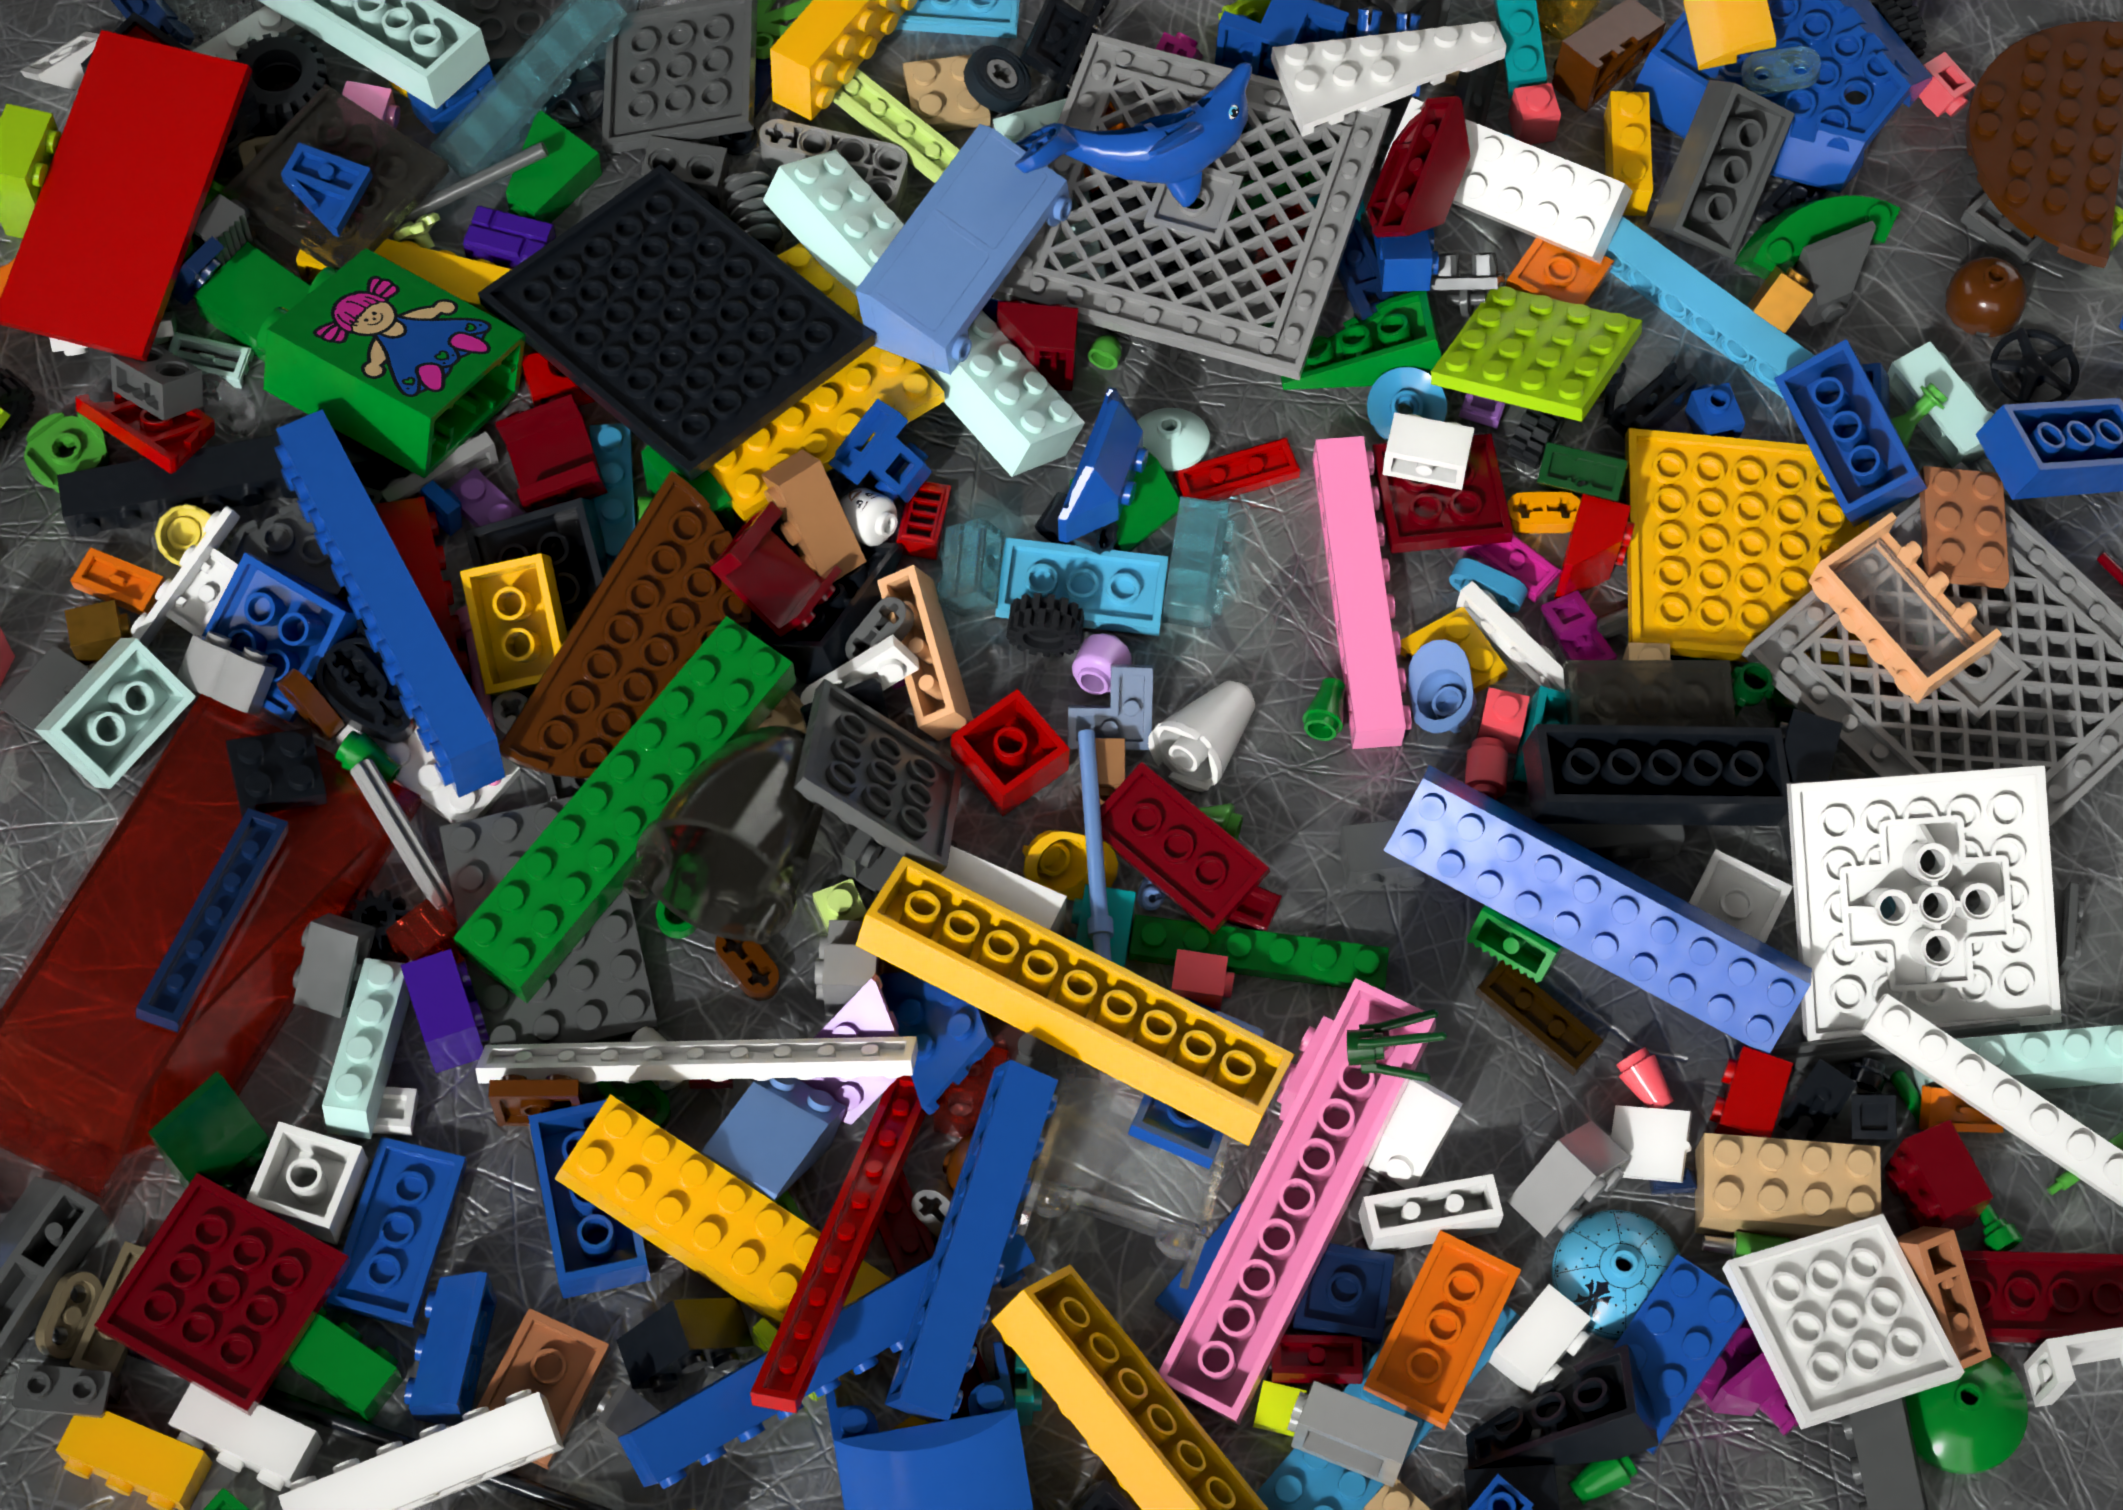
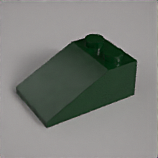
M218 1071L211 1075L148 1132L170 1172L185 1188L188 1187L196 1173L233 1193L236 1192L237 1185L249 1174L253 1175L258 1172L270 1143L267 1134Z

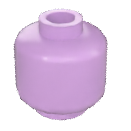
M1104 633L1092 634L1081 645L1072 663V674L1084 691L1093 695L1110 694L1111 664L1131 665V653L1128 647L1114 635Z

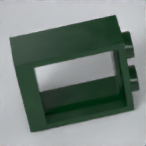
M1547 442L1537 483L1542 487L1580 496L1587 494L1620 503L1629 464L1626 460ZM1579 481H1585L1583 486H1577Z

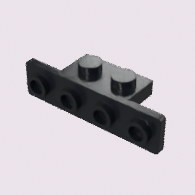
M1045 0L1020 56V60L1051 79L1039 106L1068 97L1072 87L1069 84V80L1078 71L1084 56L1082 54L1084 46L1088 45L1092 33L1096 34L1098 30V25L1095 24L1097 16H1100L1105 11L1110 0H1086L1081 12L1063 0Z

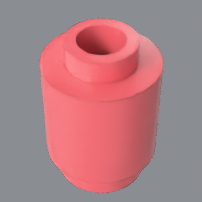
M1491 737L1477 738L1472 741L1471 748L1466 753L1464 784L1497 800V798L1506 793L1508 752L1505 750V744L1499 739Z

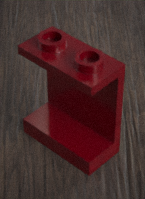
M572 394L551 398L540 406L526 411L513 412L505 419L495 422L497 430L506 444L520 487L516 490L526 513L578 498L593 499L608 493L582 413Z
M771 501L749 517L709 569L781 638L794 628L800 632L810 624L816 616L812 609L816 604L818 606L823 604L834 593L836 588L832 583L842 570L835 565L818 577L771 530V527L783 514Z

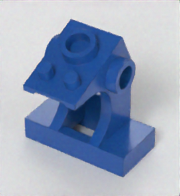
M878 398L836 450L835 457L828 463L835 471L856 485L868 474L877 481L874 487L881 494L892 499L893 502L899 497L908 503L932 473L931 469L924 463L928 456L911 442L905 446L896 437L908 420L900 412ZM873 433H875V435L868 442L865 448L860 452L859 450L862 448V446L866 443L870 436Z

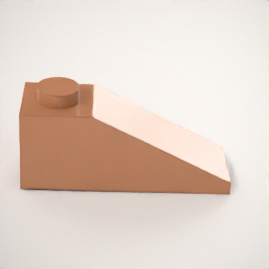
M1922 1226L1896 1237L1963 1369L1992 1357L1954 1229Z

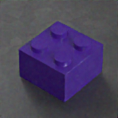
M449 949L400 965L435 1073L479 1060L483 1052L482 1042L490 1039L465 961L456 963L452 950Z

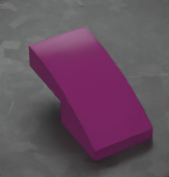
M1578 590L1541 605V611L1561 652L1575 675L1582 681L1617 667L1616 654L1602 634L1596 629L1597 617Z

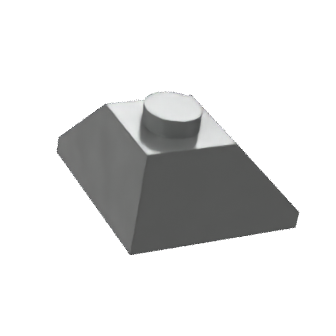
M1873 220L1803 247L1795 270L1809 280L1805 287L1814 294L1802 310V314L1810 327L1823 321L1825 323L1834 322L1845 314L1876 229Z

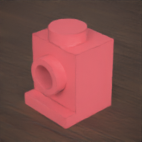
M1943 52L1924 64V67L1933 76V79L1919 95V98L1937 117L1945 112L1950 117H1953L1967 105L1969 101L1965 96L1975 87V84L1949 55Z

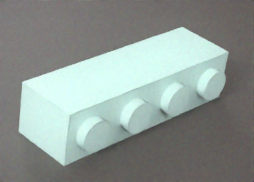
M370 958L364 959L322 1103L327 1133L371 1139L410 1001V995L400 966L405 963Z

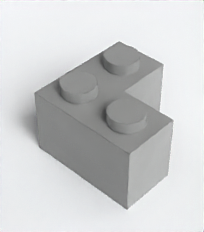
M829 920L828 935L820 934L819 958H816L815 985L816 1000L824 1001L825 1016H835L875 974L878 976L880 974V958L856 946L863 921Z
M1591 1120L1557 1140L1509 1197L1507 1202L1544 1238L1558 1229L1566 1233L1582 1216L1577 1209L1585 1200L1591 1203L1603 1191L1608 1192L1619 1182L1624 1175L1620 1167L1630 1156Z

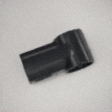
M1062 492L1056 493L1035 524V529L1051 543L1067 544L1059 541L1058 517L1067 497V494ZM1113 522L1069 541V543L1099 555L1105 551L1110 552L1117 542L1116 536L1119 527Z

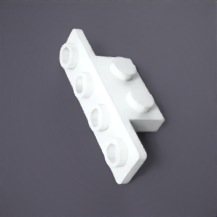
M226 506L222 512L216 511L208 519L204 527L206 534L197 546L193 544L185 551L179 562V565L182 566L173 580L169 578L160 586L155 595V599L158 601L148 614L144 612L137 618L131 628V633L133 634L131 638H137L147 648L168 618L192 635L202 636L238 566L237 563L217 551L240 519V516L233 509Z

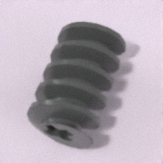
M760 171L738 172L728 176L721 185L724 190L723 196L727 203L726 209L729 219L769 251L773 252L775 244L782 239L783 231L779 227L780 219L763 201L771 184L770 176Z

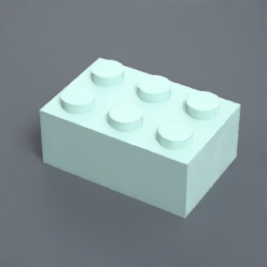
M120 638L34 730L94 787L111 789L196 696L137 638Z

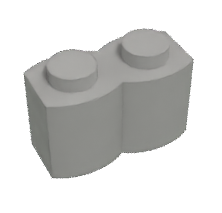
M208 631L206 636L193 635L178 671L177 678L187 688L211 697L229 707L249 714H259L277 670V667L266 662L268 655L249 647H244L243 652L230 646L232 639L216 632Z

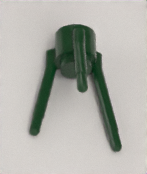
M1431 1009L1375 1024H1359V1029L1347 1030L1349 1066L1361 1065V1074L1379 1073L1409 1080L1430 1081L1431 1076L1428 1073L1377 1063V1060H1385V1047L1446 1040V1032H1427L1384 1037V1031L1436 1018L1439 1012L1436 1009Z

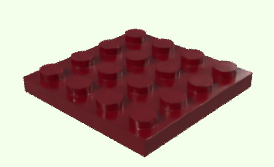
M196 1173L94 1326L99 1332L251 1416L351 1263V1260L346 1254Z

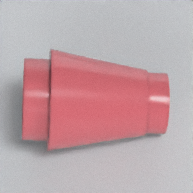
M1646 1047L1616 1064L1621 1072L1618 1077L1647 1108L1663 1109L1675 1101L1670 1094V1089L1656 1055H1650Z

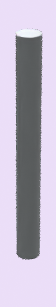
M539 142L402 208L404 216L408 222L414 221L425 214L548 157V150L543 142Z

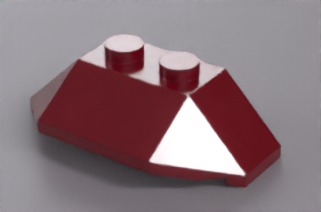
M1458 96L1427 98L1420 107L1422 111L1408 122L1392 143L1366 208L1372 232L1377 238L1409 236L1444 224L1471 156L1463 104Z

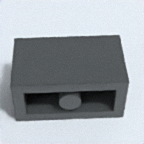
M331 913L312 920L306 926L302 936L301 944L305 950L302 963L297 967L293 977V987L296 988L293 1003L338 1018L348 1015L364 959L370 958L376 928Z

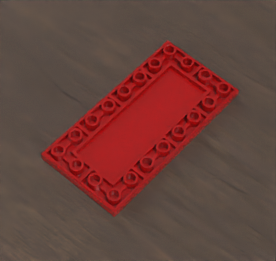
M100 31L0 298V325L147 361L249 82L252 69L248 64L114 32Z

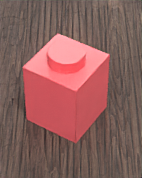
M1552 83L1514 89L1508 117L1515 139L1529 145L1555 141L1561 112Z
M1489 687L1482 709L1477 738L1491 737L1499 739L1505 744V750L1508 753L1516 754L1523 732L1530 696Z
M1177 949L1171 992L1220 1011L1222 998H1231L1235 973L1226 972L1228 956Z

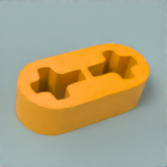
M1569 492L1516 493L1507 502L1512 529L1517 533L1523 534L1571 532L1580 499ZM1518 507H1525L1529 518H1521L1520 512H1517ZM1558 507H1565L1566 512L1570 514L1569 518H1562L1561 512L1557 511Z

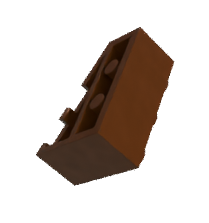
M1624 0L1620 4L1614 5L1609 11L1562 41L1559 55L1553 64V69H1555L1552 80L1553 88L1586 113L1649 55L1651 50L1661 40L1666 22L1637 0Z

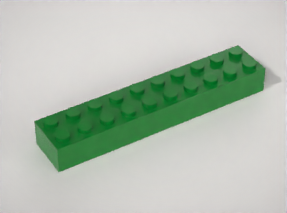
M726 616L456 933L453 939L460 954L528 1004L753 735L756 729L794 686L796 677L793 662Z

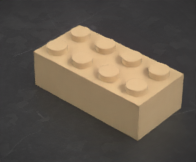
M1704 1133L1695 1149V1180L1697 1184L1695 1191V1233L1734 1236L1735 1231L1787 1237L1790 1238V1241H1794L1881 1214L1880 1146Z

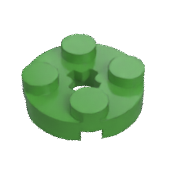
M63 412L51 414L37 422L31 428L26 438L28 444L24 452V459L31 475L40 484L53 488L57 493H59L57 475L108 466L110 462L107 441L101 427L77 413L78 417L64 416ZM63 445L68 449L76 446L73 451L74 453L64 458L59 457L60 452L58 449Z

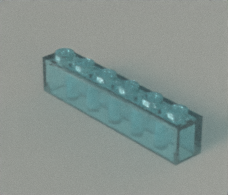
M565 0L430 146L461 179L496 164L493 161L494 158L502 150L508 151L520 140L521 135L518 132L527 123L532 124L535 115L540 110L545 113L547 108L544 104L553 95L555 97L560 95L570 86L572 81L569 77L578 68H585L595 59L597 53L594 50L603 41L608 42L619 33L622 28L619 23L628 15L616 0Z

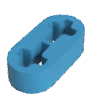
M1469 558L1459 559L1449 577L1450 584L1459 592L1473 581L1481 590L1489 591L1497 600L1498 606L1507 613L1518 612L1528 594L1527 587L1520 580Z

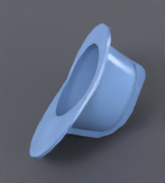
M1445 639L1433 640L1421 646L1413 655L1408 667V686L1414 720L1423 730L1431 733H1444L1447 731L1455 734L1461 733L1462 727L1474 715L1477 703L1470 664L1466 653L1456 643Z

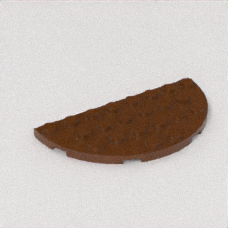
M2088 21L2063 24L2026 36L2002 52L1988 66L1977 84L1966 117L1965 136L1968 155L1972 156L1978 171L1976 177L1996 208L2012 224L2030 238L2037 235L2048 243L2059 247L2057 253L2100 268H2105L2109 259L2123 147V22Z
M672 470L667 474L499 745L501 756L535 771L562 777L589 778L726 616L748 631L749 623H751V608L709 569L725 547L733 540L728 530L725 531L717 516L709 508L711 505Z

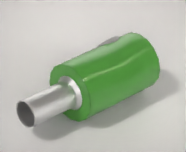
M1735 1231L1733 1239L1704 1235L1702 1251L1731 1254V1259L1790 1242V1238Z

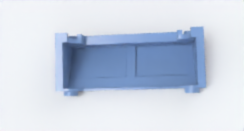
M979 124L855 290L863 325L874 333L875 345L873 346L951 375L957 365L965 361L970 353L972 343L969 339L968 328L1043 224L1047 222L1048 225L1055 227L1061 221H1065L1068 218L1072 209V200L1069 197L1067 180L1047 166L1029 173H1023L1015 166V163L1026 151L994 128Z

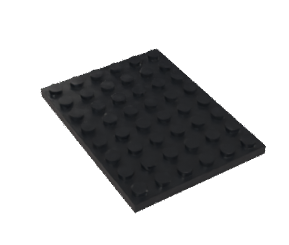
M661 164L478 293L482 306L500 321L523 332L526 335L525 342L691 482L875 345L873 332Z

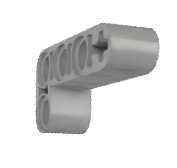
M783 119L769 120L760 128L761 159L768 168L778 170L779 166L836 149L878 197L885 201L884 203L898 216L908 185V156L901 146Z

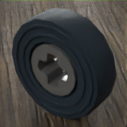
M996 45L983 46L973 53L963 71L964 82L974 99L987 109L1000 113L1012 112L1023 104L1032 87L1031 76L1026 65L1016 54Z

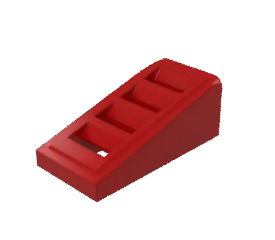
M925 481L910 501L905 503L896 543H902L904 555L937 560L952 486ZM918 492L940 496V500L917 497ZM915 505L937 508V512L915 509ZM916 517L934 520V524L912 521V519ZM910 529L931 532V536L910 533Z

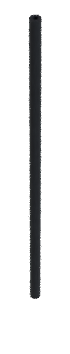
M130 1348L128 1349V1356L162 1367ZM269 1387L260 1401L262 1404L379 1446L396 1441H402L404 1446L418 1440ZM510 1472L482 1482L557 1510H613Z

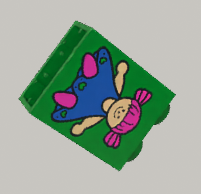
M364 248L339 270L329 266L320 271L313 280L307 296L292 309L288 310L284 307H277L270 312L258 332L257 347L265 353L263 390L308 415L323 409L332 428L425 479L453 454L459 446L464 444L518 395L526 335L373 251Z

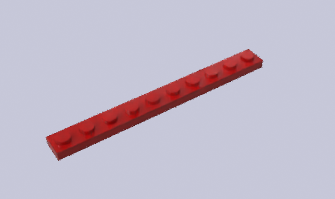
M911 1075L897 1078L882 1095L751 1389L752 1406L796 1414L799 1410L926 1115V1112L921 1107Z

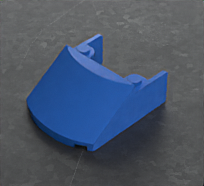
M1002 1341L993 1342L996 1380L982 1383L972 1390L968 1397L969 1417L879 1432L876 1417L868 1408L860 1405L837 1408L835 1391L833 1390L825 1394L844 1510H1033L1017 1408H1015Z

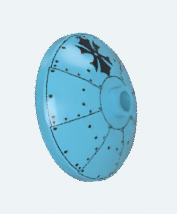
M1623 1210L1600 1211L1577 1221L1561 1238L1552 1260V1284L1557 1291L1591 1317L1586 1331L1602 1338L1619 1340L1677 1254L1680 1255L1670 1236L1650 1219ZM1616 1261H1627L1630 1265V1270H1619L1616 1266Z

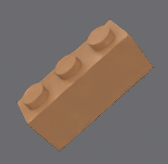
M802 449L762 474L768 488L764 491L768 503L772 501L783 512L781 518L784 523L780 525V529L784 537L792 546H795L799 558L818 577L837 565L842 570L835 579L837 581L866 562L859 543L819 459Z

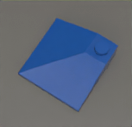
M245 552L202 636H206L208 631L216 632L232 639L230 646L243 652L244 647H249L267 654L266 662L277 667V670L262 706L287 722L293 723L299 713L279 690L277 682L294 668L301 672L318 690L316 669L321 657L323 658L334 644L342 640L354 638L359 626L357 625V618L347 602Z

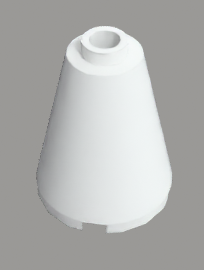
M1225 681L1155 726L1148 737V747L1155 763L1158 766L1164 763L1172 771L1168 776L1171 780L1189 790L1199 792L1207 791L1221 780L1255 709V701L1250 689L1239 682Z

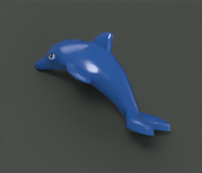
M1247 62L1238 64L1223 81L1190 107L1178 113L1148 118L1134 127L1119 130L1090 131L1069 127L1061 123L1046 125L1015 143L1026 151L1015 163V166L1023 173H1029L1046 167L1064 154L1102 172L1125 180L1165 184L1182 207H1190L1201 191L1202 171L1223 156L1237 142L1248 120L1246 89L1251 78L1252 66Z

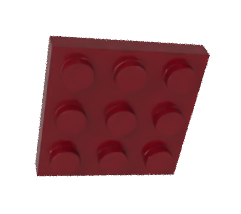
M1492 433L1473 435L1462 490L1383 475L1387 443L1372 445L1374 471L1391 554L1512 542L1513 529Z

